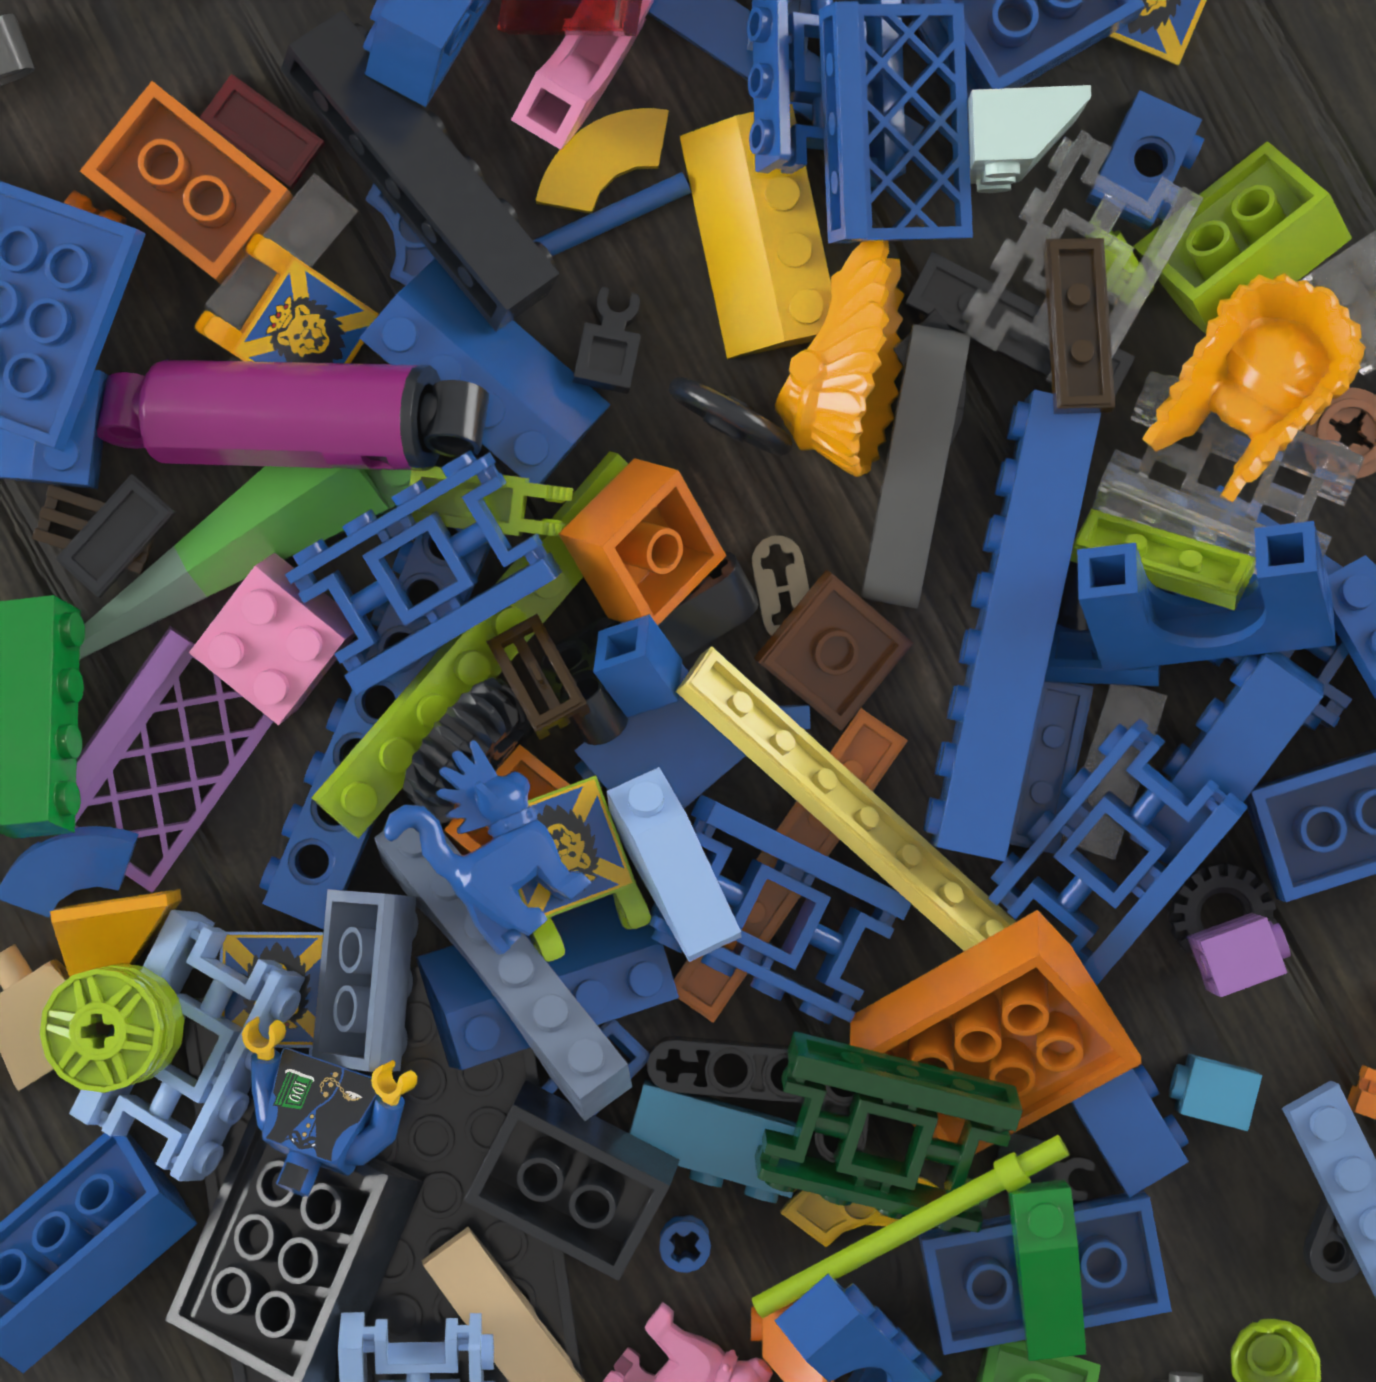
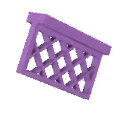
M171 625L77 758L76 784L80 791L81 804L78 813L75 815V823L87 806L112 802L116 827L123 829L118 800L152 795L158 826L132 830L131 832L139 834L138 838L159 834L163 856L150 875L129 862L125 874L151 893L154 892L273 723L263 713L253 728L230 732L224 700L243 696L235 690L223 692L221 679L214 673L215 694L183 699L179 676L190 660L195 658L189 653L195 643ZM174 684L176 701L161 703ZM218 701L224 733L190 739L184 707ZM178 708L184 740L150 746L146 728L149 718L154 712ZM141 731L143 747L128 750ZM246 737L234 754L231 739ZM225 741L229 763L222 773L197 778L191 747ZM185 748L191 779L157 785L151 754ZM145 755L151 787L117 792L113 769L118 762L124 758ZM108 778L110 794L95 796ZM213 784L201 801L198 786ZM192 787L196 810L189 820L164 825L158 793ZM181 830L168 848L166 833Z

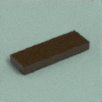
M1104 238L1046 239L1043 251L1054 414L1110 413L1115 408Z

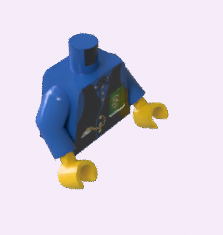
M257 1016L246 1024L242 1032L244 1045L253 1052L251 1055V1084L257 1125L262 1131V1137L266 1143L275 1150L287 1154L276 1185L292 1193L309 1197L321 1167L349 1176L356 1166L365 1165L395 1141L405 1100L401 1095L409 1092L416 1086L417 1075L412 1070L407 1071L399 1077L396 1083L392 1076L395 1066L394 1060L376 1068L372 1077L287 1047H283L280 1054L274 1050V1047L284 1039L286 1034L285 1025L280 1020H275L269 1026V1039H266L259 1031L260 1020Z

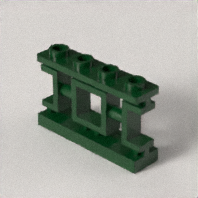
M794 1031L787 1051L789 1063L784 1068L781 1078L785 1093L802 1096L805 1099L793 1135L769 1129L764 1130L762 1145H758L755 1153L757 1177L765 1181L770 1187L782 1192H795L799 1189L819 1194L828 1202L836 1205L861 1204L876 1208L878 1212L887 1217L901 1219L974 1180L967 1178L979 1140L1005 1147L1008 1146L1011 1137L1009 1131L1016 1132L1023 1112L1016 1086ZM825 1085L855 1092L847 1116L821 1110L827 1092ZM937 1112L965 1119L958 1143L933 1137L938 1122ZM868 1113L916 1124L903 1162L855 1151ZM813 1132L839 1138L834 1154L835 1163L806 1156ZM925 1159L950 1165L944 1181L945 1189L917 1183ZM989 1198L936 1227L953 1233L961 1232L963 1229L977 1233L980 1232L983 1224L981 1212L983 1207H987Z

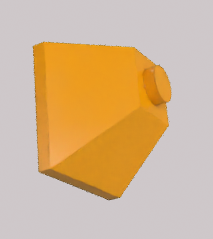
M176 889L76 904L50 911L52 925L69 977L92 969L120 963L134 965L160 931L170 911L175 910L182 901L181 890Z

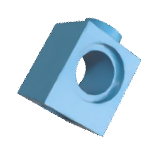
M1188 1054L1185 1066L1177 1064L1174 1069L1169 1088V1097L1176 1099L1174 1109L1180 1114L1248 1131L1262 1075L1254 1070Z

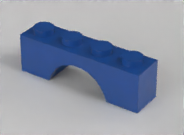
M829 1274L823 1277L774 1320L804 1360L828 1382L853 1370L854 1372L847 1382H935L943 1375L929 1356L921 1348L918 1350L909 1337L899 1327L896 1328L876 1305L873 1306L855 1284L852 1283L848 1288L844 1289Z

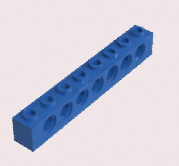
M453 528L456 529L458 532L463 530L460 528ZM428 531L416 537L414 542L409 541L401 546L392 571L401 574L398 581L408 597L412 587L420 581H432L438 586L439 590L457 581L446 560L438 559L433 554L431 548L432 537ZM489 542L464 556L477 579L491 548ZM475 585L459 594L463 602L469 600ZM390 601L374 609L370 620L371 624L378 627L376 633L380 640L371 645L370 648L361 651V654L367 660L386 649L389 641L399 633L412 634L430 622L424 614L404 626ZM442 646L358 695L352 689L348 701L342 698L337 699L326 725L327 730L334 732L326 753L316 750L303 782L312 785L304 806L296 803L293 804L283 826L281 835L290 838L281 859L274 856L271 857L260 881L259 888L268 891L262 904L324 930L327 889L347 891L377 818L358 839L350 834L342 825L328 822L322 815L321 807L311 798L343 762V751L347 743L355 738L362 739L379 720L371 716L366 709L365 699L368 692L376 686L383 685L388 687L397 699ZM309 844L322 847L328 854V869L320 877H311L305 874L299 865V855L303 848Z

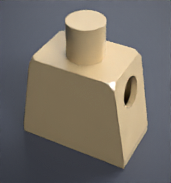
M13 944L0 952V985L4 990L0 993V1053L15 1087L20 1091L53 1070V1067L45 1058L39 1035L42 1010L54 989L66 981L69 975L67 969L57 959L49 961L33 972L16 944ZM103 1021L96 1023L97 1034H109L113 1024H104Z

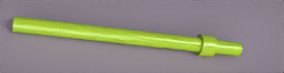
M1056 1135L1019 1156L1012 1152L993 1162L994 1169L752 1297L757 1313L763 1319L797 1301L827 1274L836 1280L1005 1189L1008 1193L1024 1187L1031 1183L1030 1176L1069 1156L1065 1144L1060 1136Z

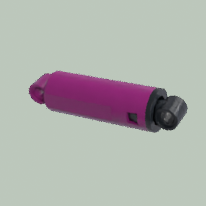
M162 360L154 363L146 376L127 372L114 373L108 376L96 431L98 437L112 445L133 449L146 448L149 455L160 463L428 471L435 466L440 454L449 457H460L471 450L474 456L478 455L482 446L489 393L474 383L461 380L441 381L437 370L430 365Z

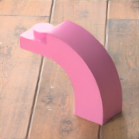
M586 0L557 50L535 73L511 120L561 150L584 123L616 74L646 21L645 16L654 0Z

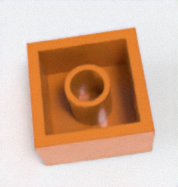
M636 458L558 533L607 617L622 623L650 614L655 623L659 625L726 557L723 548L679 470Z

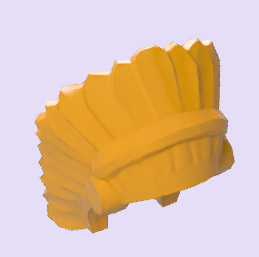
M862 241L852 251L841 271L831 276L832 301L828 315L810 346L791 358L790 375L775 403L776 412L784 421L785 426L792 434L795 443L801 451L815 450L855 477L867 474L871 471L872 462L880 459L878 446L886 442L884 429L894 420L891 404L899 396L894 381L903 366L899 362L893 347L901 340L897 335V331L903 318L898 312V307L905 294L897 287L901 277L900 259L887 258L889 254L888 241Z
M1285 273L1274 277V279H1269L1259 274L1248 285L1239 284L1230 299L1219 301L1217 307L1218 317L1208 321L1206 337L1196 344L1193 356L1182 365V371L1179 375L1180 381L1169 387V397L1156 409L1158 421L1149 427L1142 438L1157 452L1184 437L1193 436L1211 412L1216 413L1221 421L1230 427L1247 434L1251 441L1244 454L1233 466L1234 472L1220 495L1221 498L1232 503L1246 483L1256 480L1274 460L1278 452L1285 451L1298 430L1302 431L1306 425L1311 426L1314 424L1325 408L1330 406L1332 399H1337L1349 389V385L1361 368L1360 363L1366 348L1360 341L1362 337L1361 325L1350 319L1348 308L1339 304L1338 298L1331 289L1323 286L1313 287L1307 280L1296 282Z

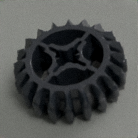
M494 677L475 684L470 692L463 693L452 707H448L446 713L439 721L434 722V728L428 736L422 739L421 747L412 755V763L406 769L403 790L406 792V796L415 803V806H424L440 821V824L444 822L449 824L453 819H448L446 813L459 807L457 804L437 796V791L440 789L457 790L439 773L442 767H448L462 774L453 760L452 753L454 751L462 752L472 762V751L469 742L476 741L496 772L519 744L524 748L527 747V739L534 733V729L511 686L501 678L495 679Z

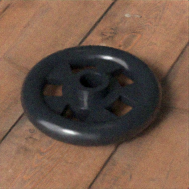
M677 377L670 383L669 393L672 398L702 417L704 423L741 443L745 441L778 456L786 455L792 450L793 441L788 433L754 412L751 406L726 393L722 394L685 377Z

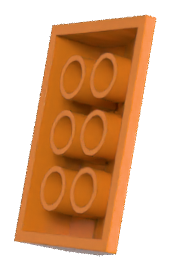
M1038 910L855 1014L850 1024V1045L1016 1086L1023 1110L1016 1132L1141 1064V1055L1072 946ZM937 1112L938 1122L933 1137L958 1143L965 1119ZM979 1140L975 1154L993 1145V1143Z

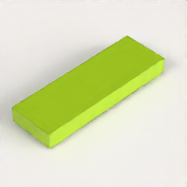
M1094 509L1090 510L1077 534L1070 561L1078 563V549L1136 543L1147 578L1153 585L1231 610L1236 609L1254 573L1256 557Z

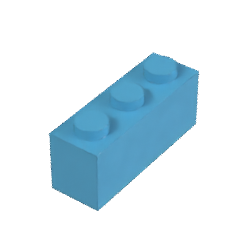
M644 1079L629 1134L679 1159L678 1166L691 1169L689 1174L691 1180L714 1187H722L724 1179L746 1185L745 1195L771 1203H777L779 1195L792 1198L793 1192L776 1190L767 1185L765 1181L758 1179L755 1153L758 1145H762V1136L765 1129L793 1135L797 1122L699 1094L666 1091L660 1089L653 1081Z

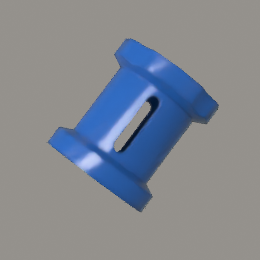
M693 1215L672 1217L665 1223L660 1233L659 1250L662 1260L671 1269L684 1273L698 1270L705 1264L710 1255L711 1248L707 1226L701 1219ZM690 1231L696 1233L695 1247L698 1250L696 1253L693 1254L688 1250H684L680 1255H677L673 1252L675 1249L673 1234L677 1232L685 1237Z

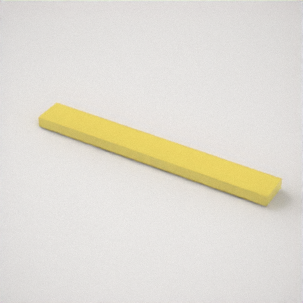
M712 646L699 656L675 692L963 951L968 950L1016 922L999 905L996 906L991 902L987 894Z

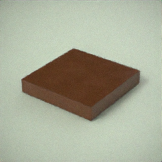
M826 570L753 659L832 725L842 731L913 645V642L835 575Z

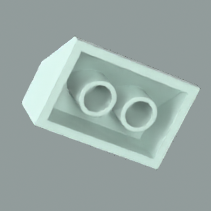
M1091 85L972 90L967 100L971 184H977V192H1007L1011 190V184L1020 182L1075 123L1091 98Z

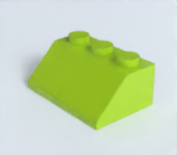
M1267 141L1133 247L1183 313L1206 334L1208 321L1218 317L1217 307L1219 301L1230 299L1239 284L1248 285L1259 274L1266 278L1274 279V277L1284 273L1297 282L1350 241L1352 237L1331 195Z

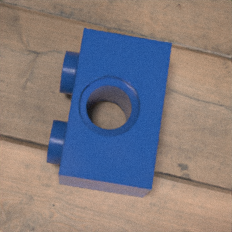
M1139 90L1128 109L1085 202L1145 230H1148L1154 224L1156 217L1166 221L1180 193L1179 189L1171 186L1180 166L1191 169L1205 138L1196 135L1202 119ZM1143 149L1155 151L1163 162L1162 173L1156 177H1147L1139 173L1134 164V156L1137 151Z

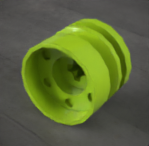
M120 963L74 974L54 989L42 1010L39 1035L45 1058L60 1078L80 1090L106 1093L151 1079L170 1065L182 1044L185 1019L182 1014L179 997L165 978L158 976L144 966ZM103 1021L104 1024H113L115 1029L114 1035L107 1037L104 1034H97L96 1023Z

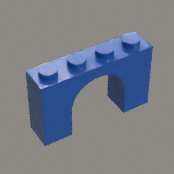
M1314 521L1254 528L1257 579L1245 588L1235 610L1195 598L1170 594L1153 585L1147 578L1136 543L1078 549L1079 602L1103 671L1108 672L1336 645L1333 596Z

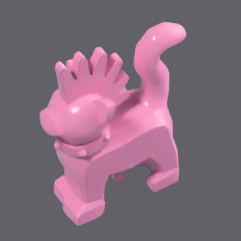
M662 1302L646 1322L644 1328L667 1354L669 1359L656 1375L647 1372L640 1366V1354L634 1349L627 1347L613 1366L616 1371L611 1370L602 1381L769 1382L773 1372L767 1362L761 1358L755 1357L748 1361L737 1360L738 1356H736L735 1350L726 1351L725 1353L718 1344L702 1336L682 1330L673 1323L674 1311Z

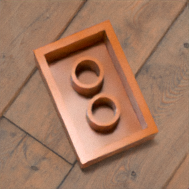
M153 81L150 82L80 170L91 182L222 286L227 283L249 255L246 253L245 247L255 233L264 236L294 199L285 186Z

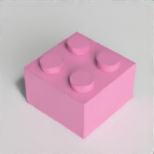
M273 553L254 566L189 653L279 726L299 709L337 660L335 653L348 645L356 634L338 604L324 592L303 603L298 595L300 592L295 583L290 584L285 576L286 573L294 568L279 555Z

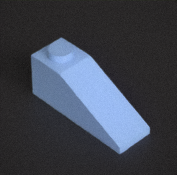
M660 767L608 790L609 812L619 839L688 961L691 962L741 938V930L687 814Z

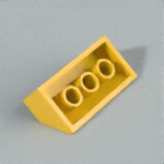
M790 104V127H792L797 122L793 104ZM754 112L736 115L680 136L727 360L812 342L824 324L832 301L831 281L806 166L793 174L781 173V169H774L768 174L755 171V154L751 152L749 146V135L754 123Z

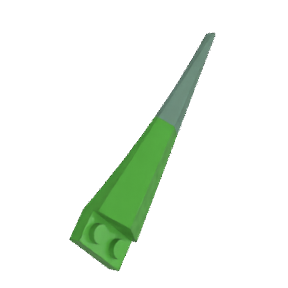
M265 466L84 624L85 639L80 646V659L243 581L255 565L273 553L279 555L283 560H287L322 538L324 541H327L345 532L342 526L371 509L377 517L396 508L397 506L391 497L409 487L411 470Z

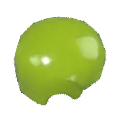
M1260 1319L1259 1322H1252L1240 1331L1230 1350L1231 1373L1236 1382L1321 1381L1320 1357L1311 1337L1302 1328L1290 1321Z

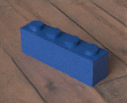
M1280 652L1259 654L1257 657L1255 655L1245 656L1230 677V681L1236 684L1234 689L1224 702L1216 697L1210 702L1196 723V726L1202 730L1190 747L1180 743L1165 763L1162 771L1168 775L1166 779L1191 800L1196 797L1211 779L1219 785L1218 789L1226 796L1231 792L1244 802L1323 698L1324 683ZM1146 789V790L1142 793V795L1138 798V800L1136 801V803L1139 801V799L1145 794V792H1146L1148 789ZM1166 804L1150 823L1172 842L1159 859L1168 865L1213 812L1203 805L1188 823ZM1130 833V839H1132L1134 842L1142 846L1147 851H1150V849H1148L1144 844H1142Z
M1142 1064L1070 1102L1117 1182L1129 1198L1189 1162L1181 1150L1182 1147L1189 1144V1141L1172 1114L1164 1118L1160 1115L1151 1100L1160 1093Z

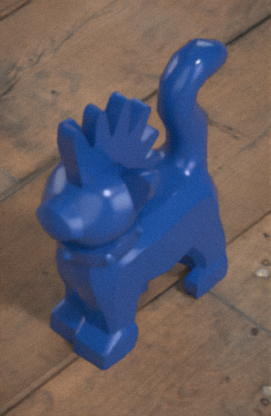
M470 741L472 762L460 751L452 753L453 760L462 774L448 767H442L439 770L440 775L457 790L440 789L437 791V796L459 806L446 813L448 819H464L463 823L457 828L459 834L487 826L489 829L488 834L492 835L493 839L466 855L454 853L446 842L440 821L424 806L403 805L390 813L384 828V834L386 839L392 842L408 828H414L419 832L422 854L436 873L449 882L455 894L466 905L475 927L493 950L500 955L508 951L521 937L520 932L530 935L547 921L546 915L539 907L528 908L520 898L518 890L532 878L535 879L560 901H564L566 898L572 900L591 884V881L580 871L569 872L561 862L555 842L549 831L537 819L539 811L534 809L533 806L529 807L528 794L530 784L528 779L516 771L506 776H498L476 741Z

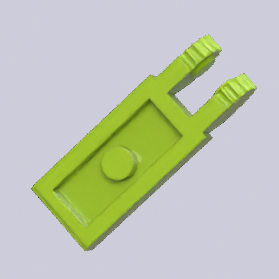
M437 466L428 471L411 470L409 486L422 480L425 487L429 489L444 480L446 476L441 467ZM474 475L415 510L411 515L417 523L437 511L446 527L465 529L474 524L476 520L462 496L480 486L481 482L477 475ZM503 475L507 483L483 497L504 534L522 536L523 532L560 537L558 533L568 525L561 520L547 518L542 520L524 519L527 496L544 498L545 501L564 503L565 501H572L573 488L529 483V478Z

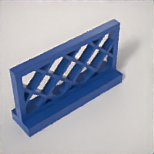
M858 1L834 2L818 9L828 244L861 241L973 238L964 3L858 4ZM947 17L948 43L935 55L914 32L927 18ZM864 18H883L900 35L881 57L865 42ZM899 18L915 19L907 27ZM905 42L928 64L910 86L887 64ZM948 55L949 68L943 63V61L948 57ZM866 59L873 65L867 72ZM934 71L950 86L951 101L939 114L916 93ZM878 72L902 94L884 115L867 100V84ZM907 101L930 122L928 127L912 144L889 122ZM950 114L952 128L945 122ZM868 117L875 123L869 131ZM881 130L904 152L886 174L869 158V144ZM936 130L952 144L953 160L941 173L918 151ZM910 159L933 181L914 203L892 182V179ZM952 173L954 174V186L947 180ZM870 175L878 182L872 189ZM939 188L955 203L956 226L938 227L920 210ZM885 189L906 212L892 228H872L871 203ZM914 218L922 227L905 226Z

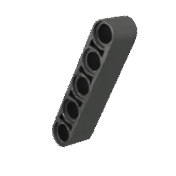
M917 324L912 326L861 591L862 599L918 608L967 361L970 334Z

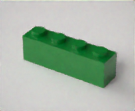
M55 595L0 601V834L12 839L75 833V815L78 813L81 804L80 791L76 784L77 758L82 751V737L78 728V702L82 699L84 684L79 672L80 646L85 639V626L81 617V610Z

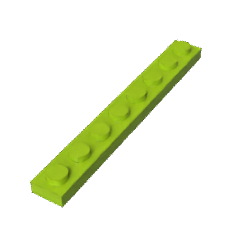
M609 451L573 493L572 501H566L552 519L561 520L563 523L569 524L628 463L618 453ZM538 534L543 542L542 546L546 553L551 552L562 573L541 588L443 644L312 796L311 799L350 834L359 839L403 788L406 769L412 763V755L419 750L423 743L422 739L428 736L434 728V722L439 721L444 716L448 707H452L463 693L470 692L475 684L492 677L496 679L502 672L486 641L535 614H538L542 623H544L583 578L581 571L561 537ZM523 556L516 560L497 583L529 565L526 557ZM534 632L524 637L526 642L535 634ZM514 643L504 648L510 661L518 653Z

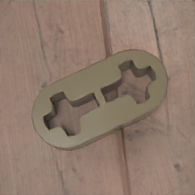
M770 536L763 539L756 546L752 555V570L762 621L766 632L770 636L780 626H774L772 622V615L779 613L781 610L778 594L789 592L791 606L794 609L810 590L801 550L792 539L785 536ZM773 545H779L782 554L792 553L794 558V564H789L785 567L786 586L777 587L773 570L763 569L761 566V559L769 556V547Z

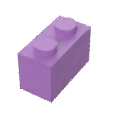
M1249 913L1187 936L1206 990L1219 997L1287 973L1283 959L1290 957L1291 953L1286 937L1279 923L1273 925L1271 921H1268L1267 917Z

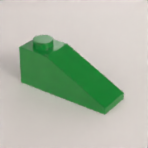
M1065 1179L1030 1183L1008 1193L1028 1361L1085 1355L1086 1343L1079 1251L1071 1187Z

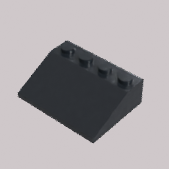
M254 1108L165 1321L277 1382H339L338 1342L341 1313L364 1312L366 1319L423 1182L379 1159L373 1158L365 1165L356 1166L349 1176L321 1167L309 1197L285 1190L276 1185L287 1154L275 1150L263 1140L262 1131L257 1125Z

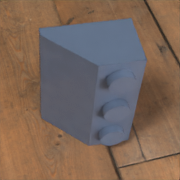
M327 889L312 1050L313 1057L344 1068L374 1072L379 1066L394 1060L395 1066L393 1071L401 1070L402 1055L407 1047V1031L405 1029L406 1005L413 985V977L410 970L412 941L418 929V918L415 912L416 897Z

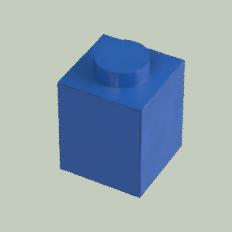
M650 614L598 632L593 672L626 717L652 709H659L667 704L678 701L679 694L675 691L680 685L682 659Z

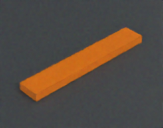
M860 708L829 753L873 792L908 740ZM797 800L776 829L777 832L827 857L840 840ZM761 851L756 858L757 861L773 869L779 859L764 851ZM767 879L742 930L769 943L801 895ZM737 941L728 943L724 947L733 951ZM703 956L691 962L687 959L674 977L679 995L678 999L714 1023L747 975V972L736 968L732 977H729L701 963Z

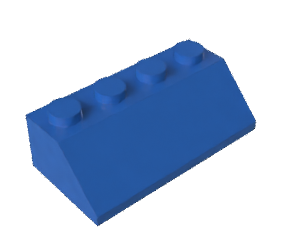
M436 258L396 294L359 337L388 364L430 365L437 370L441 381L461 380L484 388L489 393V404L482 445L519 477L529 478V483L543 484L611 406L590 386L573 383L574 372L515 321L512 320L496 332Z
M613 894L551 917L563 942L565 954L561 958L547 963L596 1025L679 998L664 946L651 938L655 928L647 924L637 929H625L620 922ZM525 934V936H526V937L529 939V941L531 942L530 936ZM454 945L415 957L449 1067L464 1070L530 1048L501 1004Z
M129 1132L127 1136L102 1134L0 1222V1357L22 1373H25L198 1224L177 1188Z

